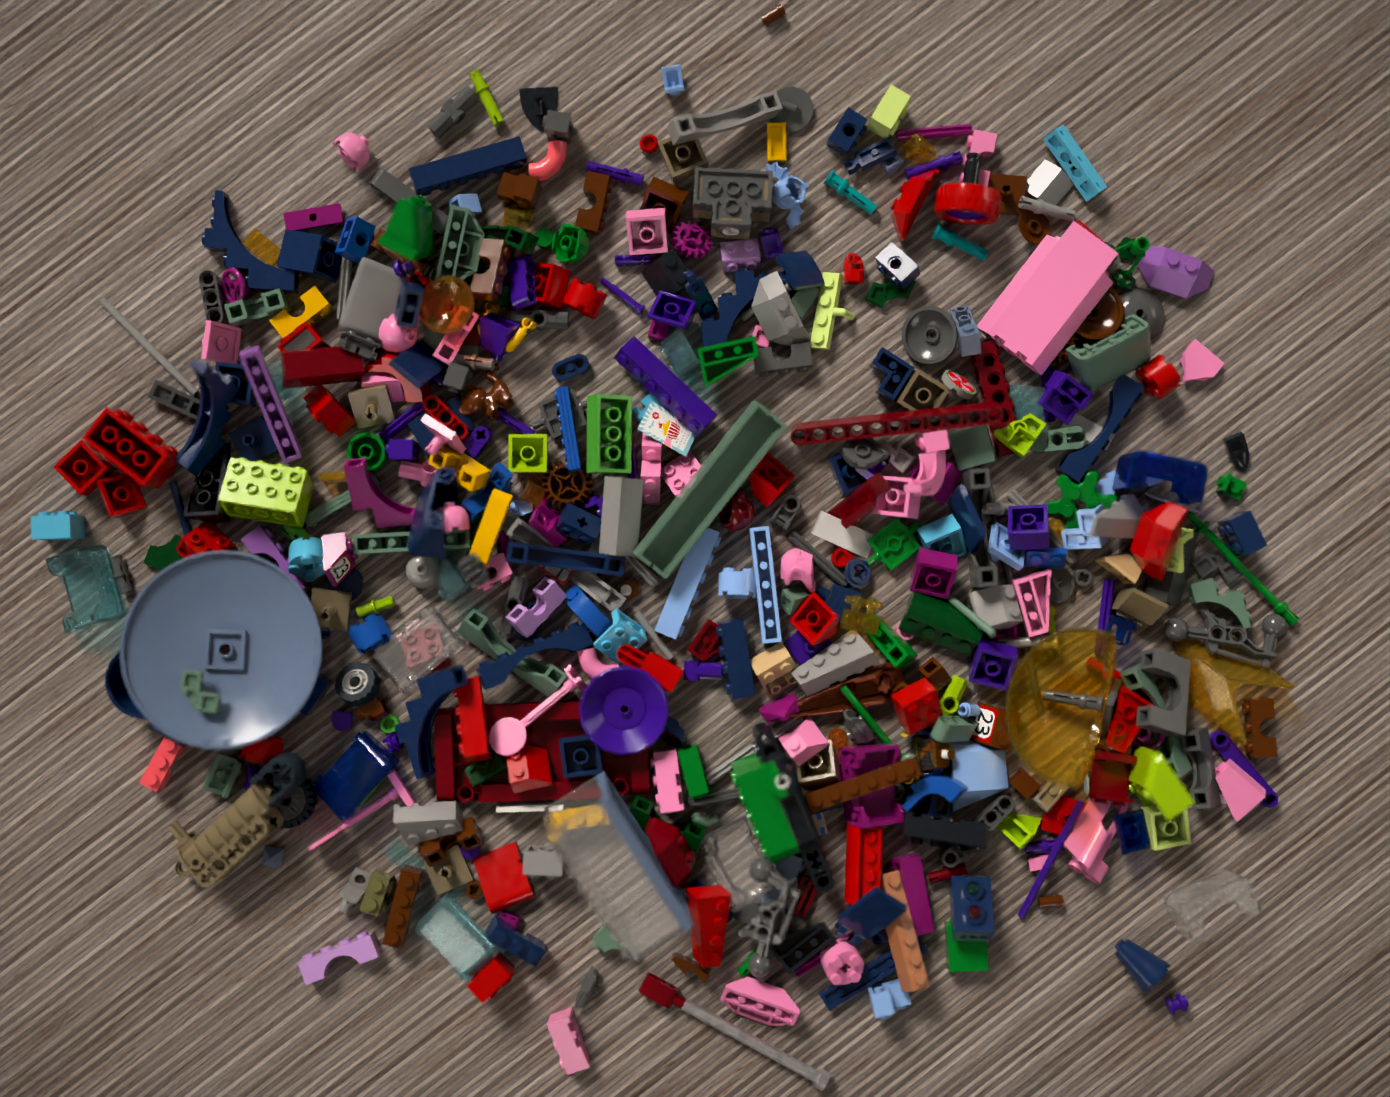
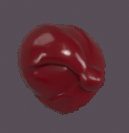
M738 492L735 496H732L718 513L719 523L730 531L746 528L754 518V506L746 499L743 492Z

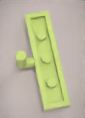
M823 272L824 285L820 286L810 347L813 349L830 350L835 317L843 316L848 320H853L855 315L844 308H837L843 275L841 273Z

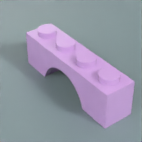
M367 931L361 932L353 940L349 938L343 939L335 947L331 945L325 946L317 954L310 952L303 955V959L298 963L305 984L308 985L324 979L329 973L330 962L335 957L350 956L360 964L378 958L382 951L374 931L371 933Z

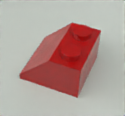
M534 263L536 304L562 308L571 271L555 264Z
M525 745L520 752L506 756L509 781L514 793L553 785L547 749Z

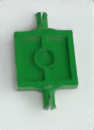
M896 517L867 540L874 552V555L866 560L867 564L872 567L880 560L892 571L921 548L913 534L918 528L922 527L921 524L916 521L908 528Z

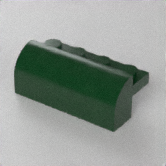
M917 592L911 593L906 611L899 624V629L968 657L971 656L975 646L979 644L983 634V630H978L975 623L947 600Z

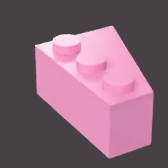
M573 1008L550 1014L547 1027L553 1039L555 1050L559 1053L562 1070H566L567 1075L590 1068L591 1061Z

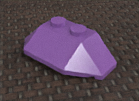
M1150 246L1145 251L1146 256L1137 265L1149 287L1183 299L1208 289L1214 274V270L1203 260L1166 247Z

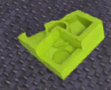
M1029 413L1023 416L1021 420L1013 421L1000 430L997 429L993 435L1015 454L1024 458L1044 430L1046 423Z

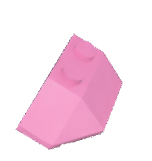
M745 977L726 984L720 998L734 1013L770 1026H783L787 1024L794 1026L800 1013L799 1008L784 989L751 977Z

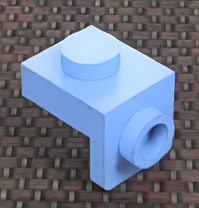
M680 64L661 67L665 93H669L670 96L681 94V91L685 89Z

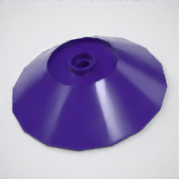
M630 666L609 668L595 676L583 691L579 706L581 725L589 739L604 751L619 755L639 753L653 745L664 732L669 716L667 696L659 682L646 671ZM626 705L628 710L623 712L621 706Z

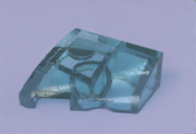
M1009 385L1010 392L1008 394L1014 402L1018 421L1029 413L1041 420L1043 407L1037 404V402L1044 394L1045 388Z

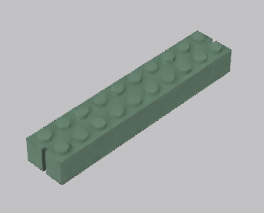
M753 400L635 548L633 553L667 579L783 433L787 425L775 415H772L761 403Z

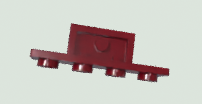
M877 472L827 513L841 519V524L846 529L850 525L854 526L864 514L868 515L875 509L876 498L891 487V485Z

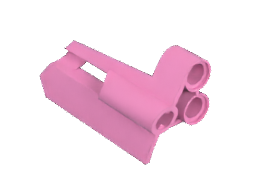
M1090 798L1063 845L1073 855L1068 866L1076 872L1084 874L1093 883L1100 885L1109 869V866L1102 861L1128 808V803H1126L1125 807L1115 805L1118 813L1109 829L1106 830L1102 820L1114 801H1107V804L1096 803L1094 798Z

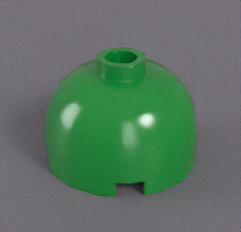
M569 223L563 224L561 226L563 228L560 231L556 230L554 233L552 251L556 253V259L561 262L577 263L584 259L589 251V237L582 228Z

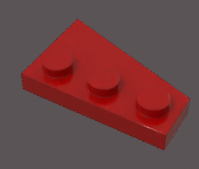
M1121 685L1106 744L1124 755L1141 729L1136 726L1137 708L1153 704Z

